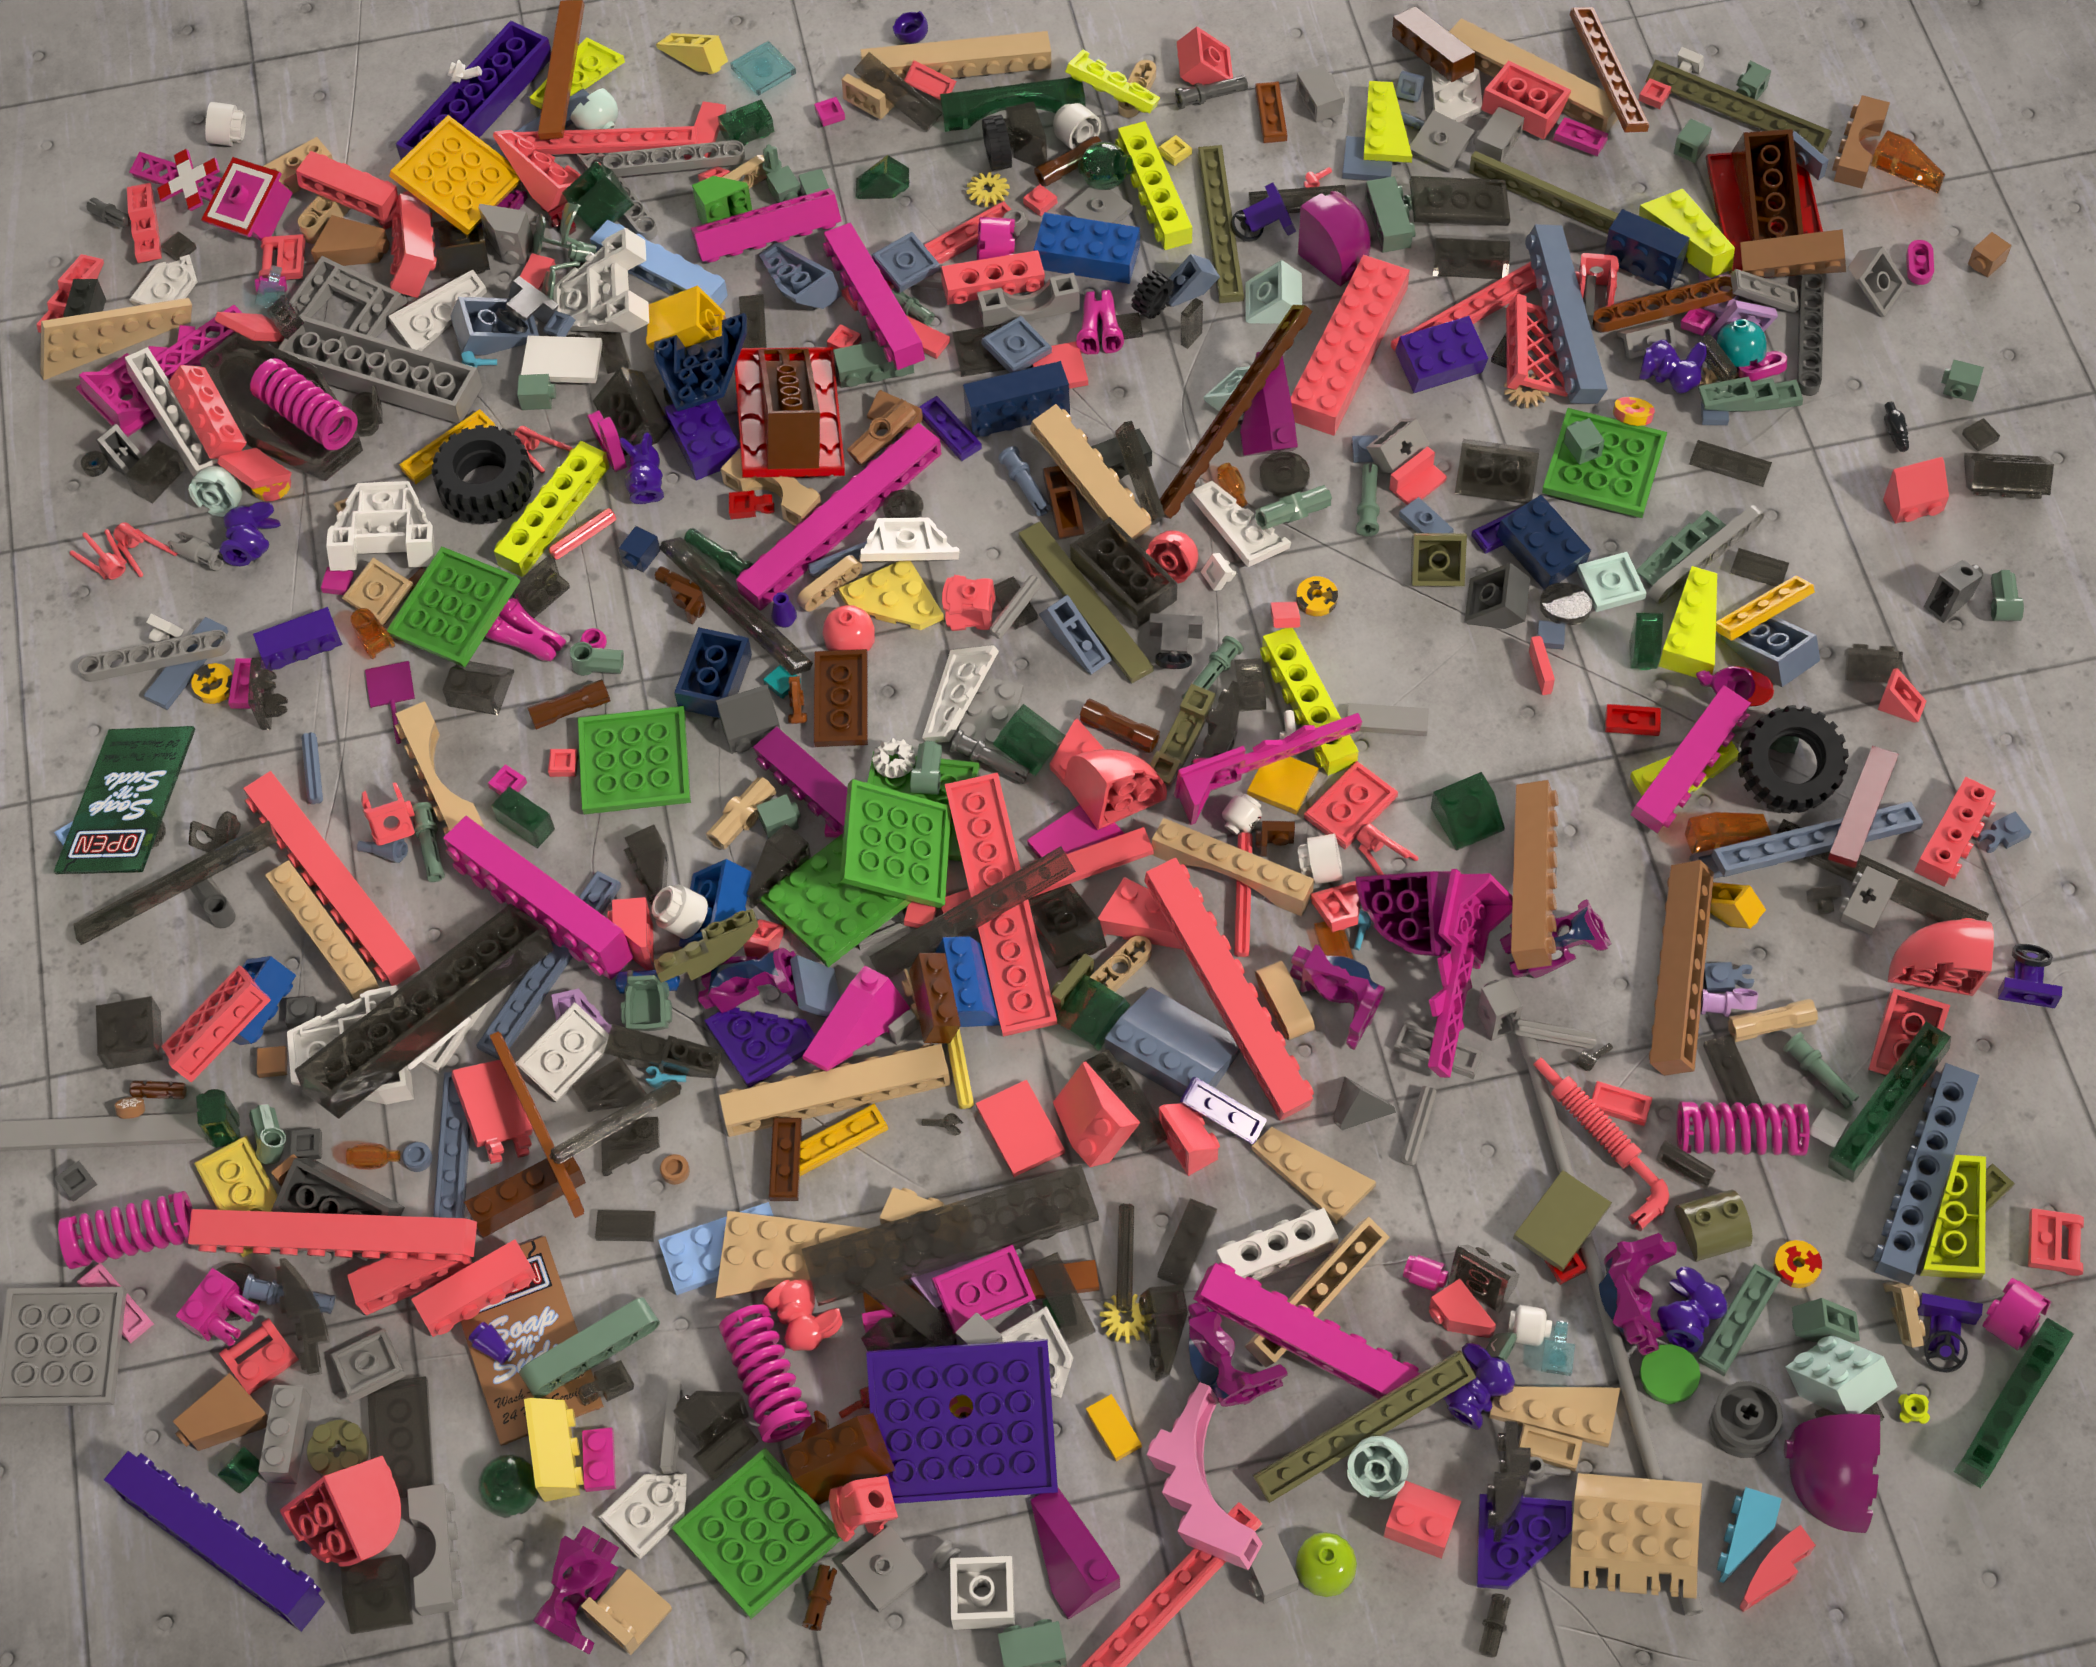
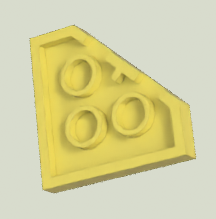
M898 561L839 588V593L846 605L857 606L865 610L869 615L875 616L877 620L893 624L900 622L908 624L911 628L917 630L925 629L944 620L941 609L911 561Z

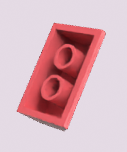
M1508 61L1485 88L1481 110L1493 115L1497 108L1501 107L1524 117L1523 130L1544 140L1556 125L1571 94V90Z

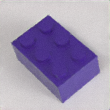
M1470 316L1400 336L1395 349L1413 393L1483 373L1488 361V356Z
M716 400L679 412L674 404L664 407L668 427L696 481L721 471L724 464L740 448Z

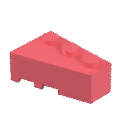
M1124 877L1097 919V935L1121 936L1124 940H1129L1134 936H1143L1148 938L1153 945L1182 949L1150 890Z

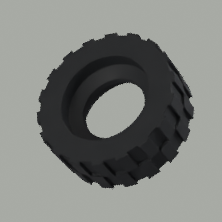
M995 115L982 118L984 144L991 170L997 171L1011 168V147L1003 116Z

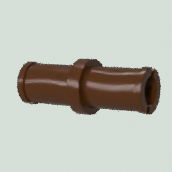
M827 1565L818 1566L813 1590H810L807 1596L809 1604L802 1626L808 1628V1625H810L809 1630L821 1631L826 1608L832 1601L830 1594L837 1570L832 1568L829 1571L830 1566Z

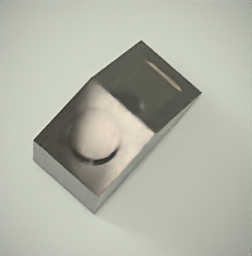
M923 1315L881 1318L861 1337L867 1351L922 1348L935 1340Z

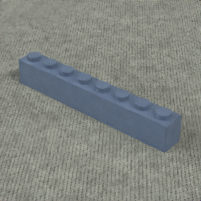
M1535 224L1526 237L1525 245L1529 250L1531 267L1535 272L1536 286L1541 294L1542 308L1545 310L1548 329L1552 334L1553 348L1559 360V370L1564 378L1565 391L1568 393L1570 403L1598 404L1608 388L1562 225Z

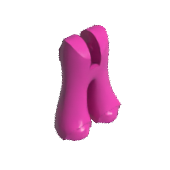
M1102 290L1100 301H1096L1095 291L1086 292L1083 324L1077 334V347L1087 355L1099 353L1098 320H1102V347L1104 352L1115 353L1123 347L1124 336L1117 323L1114 298L1111 290Z
M513 597L512 599L509 598L500 612V617H497L485 636L486 639L517 647L542 661L549 662L556 656V651H560L566 644V640L561 635L536 621L525 611L518 600Z

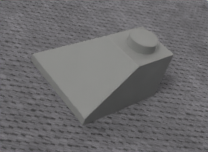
M1883 246L1860 250L1848 268L1879 316L1885 317L1907 285V282Z

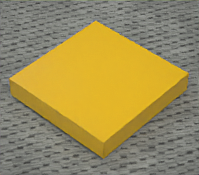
M1293 757L1271 763L1258 769L1247 790V795L1297 815L1318 774L1319 768Z

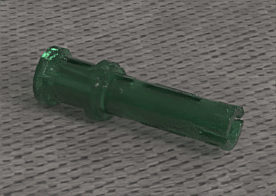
M690 528L684 536L686 543H689L719 563L721 570L724 572L729 571L736 576V579L743 570L749 569L753 565L752 562L744 561L738 557V553L734 550L724 549L695 528Z

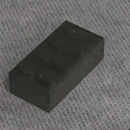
M1111 517L1070 544V559L1076 568L1136 628L1150 620V613L1159 614L1177 601V582Z

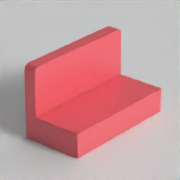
M1427 446L1391 474L1389 490L1408 505L1418 497L1422 500L1443 484L1447 476L1433 465L1435 452Z

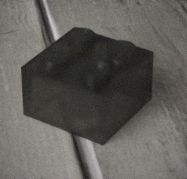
M152 996L96 1005L97 1056L107 1070L163 1060L161 1010Z

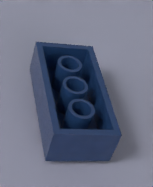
M1061 361L963 384L965 415L971 433L976 438L1031 425L1034 419L1055 404L1061 410L1065 409L1070 415L1069 383Z

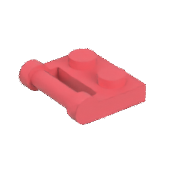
M303 234L262 238V269L259 271L258 278L260 276H263V278L285 276L286 280L303 279L305 238ZM278 248L277 268H272L273 251Z
M2032 1208L2029 1212L2028 1267L2065 1272L2071 1276L2082 1275L2083 1263L2080 1262V1247L2084 1217L2077 1214ZM2062 1225L2069 1228L2068 1260L2061 1259Z
M269 1318L261 1322V1327L228 1350L225 1348L219 1352V1355L249 1395L299 1360ZM268 1335L272 1337V1341L240 1364H237L235 1361L237 1357Z

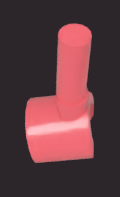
M1328 167L1316 174L1308 172L1305 176L1307 181H1304L1306 189L1309 192L1316 190L1320 185L1318 180L1332 173V169Z

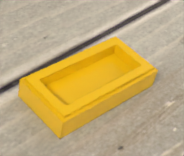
M1112 1394L1086 1408V1413L1116 1462L1142 1447V1443Z

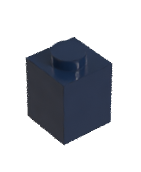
M638 526L633 528L619 547L622 563L629 569H637L643 573L661 551L658 537Z

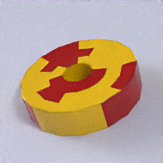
M1800 1240L1788 1241L1779 1247L1774 1257L1773 1268L1776 1276L1781 1278L1782 1283L1794 1288H1804L1817 1280L1822 1271V1258L1813 1245ZM1793 1261L1801 1262L1802 1267H1796Z

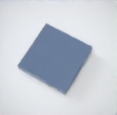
M1346 136L1342 179L1370 181L1391 177V161L1363 160L1365 137Z
M913 232L872 254L875 264L899 293L940 271V264Z
M1022 316L982 338V345L1009 373L1024 370L1052 353V347Z
M796 955L790 959L799 1009L828 1018L840 999L834 968Z

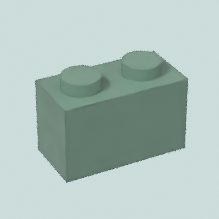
M1043 1619L1035 1622L1032 1627L1022 1628L1019 1625L1005 1628L1003 1633H998L1004 1667L1067 1666L1059 1621L1052 1622L1051 1619Z

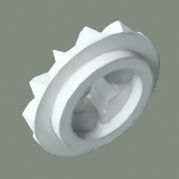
M892 738L888 742L882 741L881 745L875 748L872 759L875 769L881 775L889 778H898L908 774L913 769L916 756L912 745H908L904 739L896 741ZM898 751V756L900 759L895 758L890 763L888 755H894L895 752L897 753Z

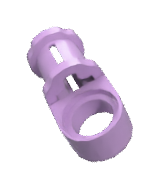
M1737 988L1733 992L1726 991L1725 994L1708 993L1707 990L1703 989L1700 1014L1705 1015L1706 1012L1721 1013L1724 1017H1729L1731 1009L1754 1010L1757 1008L1758 993L1745 988Z

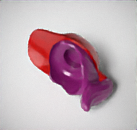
M1729 666L1714 675L1705 670L1696 673L1701 686L1712 687L1717 695L1722 686L1725 685L1751 703L1749 707L1767 703L1774 694L1773 684L1768 677L1749 668Z

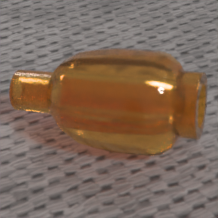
M1231 463L1220 465L1217 468V480L1220 487L1237 500L1236 504L1240 507H1245L1248 502L1244 497L1246 486L1241 473Z
M358 1143L353 1148H347L346 1152L347 1165H353L359 1170L379 1169L388 1162H400L401 1158L400 1150H388L386 1146L378 1143Z

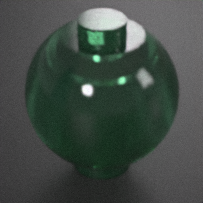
M1102 141L1092 144L1085 150L1078 163V170L1089 186L1098 190H1111L1119 186L1124 181L1126 175H1130L1133 172V159L1131 155H1125L1118 145Z

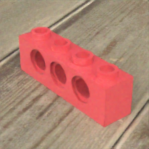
M1038 250L941 267V282L947 305L963 304L968 301L978 300L977 292L1002 288L1006 293L1013 295L1022 292H1035L1044 286L1045 273Z

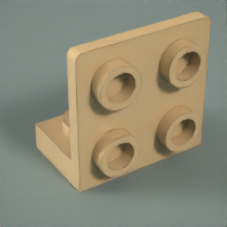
M848 73L842 78L843 99L880 120L908 93V87L902 83L887 82L873 86L864 83L863 76L859 79Z
M627 1569L597 1603L589 1597L581 1605L586 1616L630 1655L634 1653L672 1610L671 1605L630 1569Z

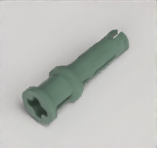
M1369 463L1362 466L1361 503L1357 507L1359 522L1356 525L1357 533L1367 537L1374 536L1379 532L1377 516L1380 514V507L1376 503L1378 466L1372 464L1371 472H1369Z
M1225 636L1222 639V645L1216 652L1210 654L1209 663L1192 684L1208 690L1221 672L1229 670L1231 667L1230 663L1236 655H1240L1244 649L1241 643L1231 636ZM1187 691L1182 695V699H1184Z
M419 802L412 805L415 816H412L415 824L414 835L420 841L427 880L429 882H438L445 878L436 841L438 827L432 817L433 805L429 802Z
M1802 1032L1797 1033L1785 1044L1783 1051L1785 1053L1789 1052L1800 1063L1799 1067L1802 1070H1809L1846 1109L1854 1104L1853 1101L1856 1102L1860 1096L1821 1059V1052L1818 1049L1814 1050L1803 1039L1804 1035Z

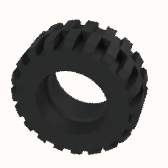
M476 425L474 429H468L467 427L462 429L461 433L457 435L454 433L448 438L449 441L447 443L445 441L439 447L440 452H436L433 458L432 475L441 503L445 509L449 510L451 515L456 518L461 517L462 521L471 523V520L475 521V524H484L485 521L495 523L500 518H509L512 516L511 513L513 511L518 512L523 507L522 502L528 501L531 496L530 491H532L534 486V474L525 445L522 444L516 435H512L510 431L503 428L500 431L497 426L489 425L488 428H484L483 425ZM493 465L503 468L496 478L485 483L472 484L463 481L469 472L481 466Z
M1788 705L1784 709L1776 708L1771 710L1769 714L1763 715L1747 731L1740 744L1741 751L1738 753L1737 762L1741 763L1738 772L1740 778H1745L1746 783L1743 786L1747 792L1753 791L1756 795L1753 799L1758 803L1764 801L1767 803L1766 808L1773 811L1778 808L1781 809L1782 813L1790 814L1793 811L1801 813L1819 806L1840 787L1843 782L1842 777L1847 773L1848 764L1845 763V760L1849 757L1848 749L1843 748V743L1846 742L1844 735L1836 733L1835 729L1838 726L1834 721L1829 724L1824 720L1826 717L1824 713L1819 711L1817 714L1811 712V707L1803 706L1801 709H1797L1796 705ZM1782 736H1794L1802 739L1812 748L1817 760V769L1811 779L1801 784L1790 783L1781 779L1773 771L1769 763L1768 751L1776 739Z

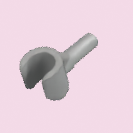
M1531 1457L1528 1460L1530 1465H1539L1541 1467L1538 1471L1528 1470L1529 1476L1533 1479H1540L1544 1474L1570 1477V1469L1544 1465L1543 1460L1539 1457Z

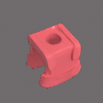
M1583 253L1581 255L1580 268L1575 273L1582 298L1584 296L1587 275L1596 276V285L1607 286L1606 306L1614 305L1617 272L1619 270L1618 258L1616 256ZM1594 266H1598L1603 268V271L1600 273H1593L1590 271V269Z
M955 574L954 577L946 579L942 592L943 610H946L945 619L947 627H950L952 631L966 630L965 627L990 630L992 626L993 605L996 598L992 579L981 578L972 580Z
M397 783L392 784L398 800L373 809L366 791L362 792L363 812L369 820L372 838L378 846L415 834L410 817L415 816L410 800L404 801ZM389 816H395L399 819L398 825L394 828H386L383 822Z
M887 1476L855 1480L844 1486L830 1489L829 1504L833 1523L838 1536L844 1542H848L854 1536V1530L859 1525L865 1524L868 1533H873V1536H876L884 1529L883 1525L887 1521L898 1518Z

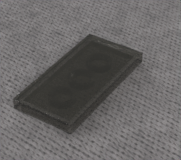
M1411 176L1409 180L1414 222L1508 226L1511 221L1505 180Z
M427 1377L397 1380L367 1395L371 1459L380 1456L384 1457L387 1466L391 1470L399 1497L407 1498V1489L434 1485Z

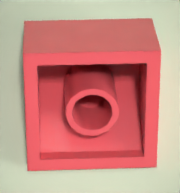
M1196 26L1177 41L1179 73L1185 82H1189L1194 86L1196 83L1205 85L1233 78L1230 48Z
M1943 457L1893 469L1883 500L1895 524L1904 521L1911 522L1927 515L1934 516L1944 511L1949 498Z
M646 897L612 900V910L608 911V919L623 930L633 954L632 959L645 970H654L653 920Z
M1182 1103L1162 1105L1159 1107V1132L1187 1175L1190 1176L1217 1161L1220 1144L1216 1136L1212 1132L1208 1134L1204 1128L1205 1122L1202 1115Z
M1406 1481L1404 1487L1396 1496L1386 1524L1384 1537L1442 1559L1461 1501Z

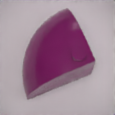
M1331 191L1330 195L1319 194L1301 205L1298 255L1341 287L1351 280L1362 256L1370 255L1371 240L1367 222L1359 208L1341 193Z
M1451 871L1355 877L1357 892L1363 910L1368 912L1375 924L1374 928L1385 939L1395 943L1407 952L1418 955L1441 956L1451 950L1452 947L1438 934Z
M1838 1414L1818 1417L1801 1423L1794 1429L1789 1440H1785L1784 1457L1789 1459L1790 1477L1796 1495L1803 1506L1815 1518L1826 1525L1842 1531L1866 1533L1873 1516V1510H1868V1507L1872 1506L1873 1498L1876 1499L1879 1474H1873V1467H1876L1878 1455H1880V1415Z

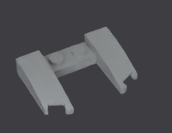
M321 256L288 303L291 309L297 307L301 313L300 315L311 318L336 291L365 305L349 330L375 338L389 326L388 316L406 305L401 293L324 256Z

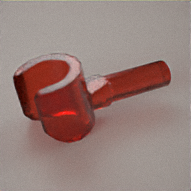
M868 1386L859 1390L861 1400L838 1412L841 1418L848 1416L858 1409L870 1408Z

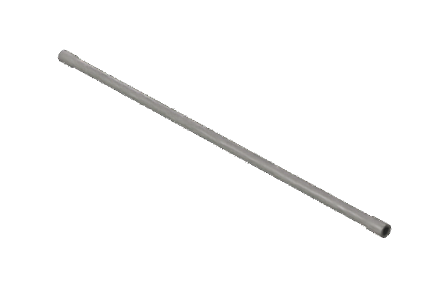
M1518 1035L1523 1058L1528 1066L1558 1173L1560 1174L1564 1170L1575 1178L1547 1080L1533 1065L1540 1058L1537 1041L1535 1038ZM1590 1234L1580 1249L1647 1479L1663 1480L1620 1330L1613 1324L1601 1301L1599 1283L1604 1279L1592 1234ZM1679 1579V1596L1685 1616L1702 1613L1703 1608L1698 1591L1697 1599L1683 1598V1579Z

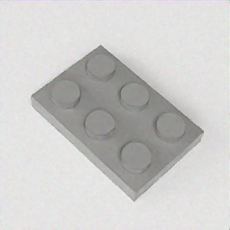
M985 677L954 732L951 744L961 729L965 735L977 741H985L986 747L1004 756L1023 694V685Z

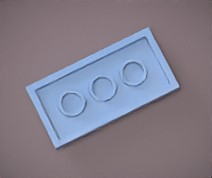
M769 1202L741 1211L742 1213L773 1216ZM727 1216L658 1240L676 1295L718 1281Z

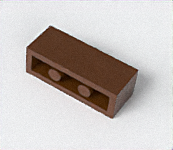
M919 953L909 970L923 1042L951 1043L961 1025L945 953Z

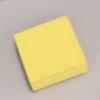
M1177 135L1158 147L1160 155L1173 166H1176L1192 154V148Z

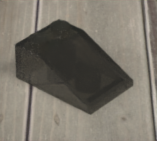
M447 220L433 222L441 277L456 278L471 270H474L476 274L490 270L482 221L468 235Z
M1071 883L1028 899L1037 938L1046 955L1057 969L1070 965L1073 961L1079 960L1084 954L1093 955L1107 947L1100 920Z
M1467 1244L1460 1245L1455 1250L1448 1283L1452 1284L1460 1278L1476 1300L1500 1313L1517 1286L1520 1274L1516 1273V1270L1511 1265L1505 1262L1499 1263L1492 1259L1484 1249L1474 1248Z

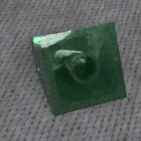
M1023 704L999 733L993 745L1015 762L1030 768V773L1036 776L1066 735Z
M1482 772L1433 792L1431 809L1456 851L1505 830L1495 793Z
M1083 975L1057 1013V1024L1097 1051H1100L1105 1043L1106 1036L1118 1019L1127 1011L1130 1004L1125 998L1102 983Z

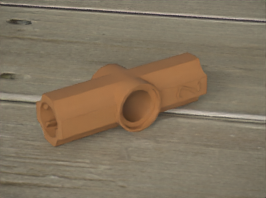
M901 398L882 417L874 419L869 429L847 449V452L856 463L863 467L882 448L892 444L895 436L917 416V413L906 400ZM881 429L888 430L884 436L876 435Z

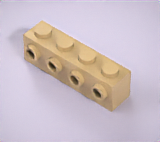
M315 137L263 167L282 173L279 182L294 194L303 189L298 185L296 170L310 151L323 154L332 160L333 157L319 138Z

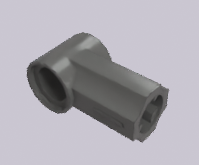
M201 875L194 879L189 888L212 924L217 928H226L233 924L236 917L235 912L210 875Z

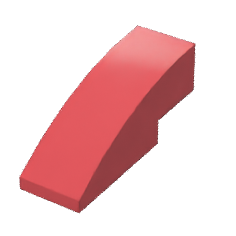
M1801 1525L1787 1534L1762 1561L1741 1601L1740 1609L1743 1612L1794 1580L1798 1573L1794 1564L1810 1555L1816 1546Z

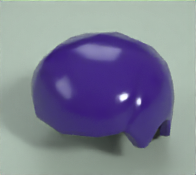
M921 11L917 13H903L896 19L893 31L900 42L916 44L927 35L928 22Z

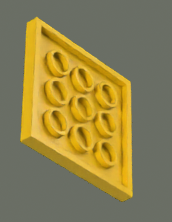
M449 115L391 169L389 177L466 235L482 221L478 208L479 204L497 206L521 182L506 158Z

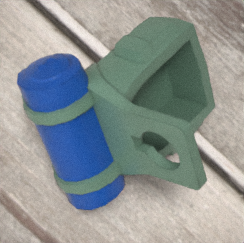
M656 970L618 972L615 983L619 993L625 994V1001L621 1003L620 1009L621 1021L625 1025V1029L627 1031L647 1032L668 1029L669 1023L672 1022V1002L668 1000L669 991H676L678 989L680 976L678 975L661 983Z

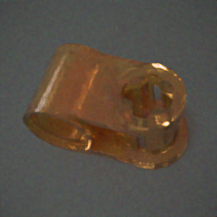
M359 608L352 613L350 621L355 634L371 659L376 658V654L386 648L395 647L392 637L371 610Z

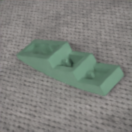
M1749 377L1701 385L1698 388L1704 408L1708 410L1762 411L1801 406L1803 404V397L1797 379L1774 383L1773 378L1750 382Z
M1706 510L1693 524L1688 523L1675 537L1671 535L1636 570L1637 574L1653 586L1661 577L1724 528L1726 524Z

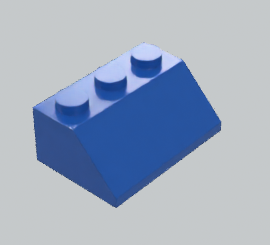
M725 859L693 873L690 890L706 898L708 905L707 914L703 924L693 936L687 939L680 938V947L684 948L691 942L703 940L701 930L709 924L731 918L739 911H746L747 895L751 888V871Z
M943 937L935 953H945L960 1027L1000 1026L982 944L971 937Z
M272 956L247 959L243 965V968L271 1001L232 1040V1042L239 1045L252 1044L260 1039L264 1032L263 1026L267 1020L274 1017L278 1011V1003L293 987L292 982L296 974Z

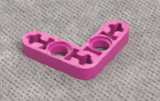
M599 410L588 414L587 418L601 448L606 452L607 459L614 472L627 468L619 436L611 418L607 417L604 419Z

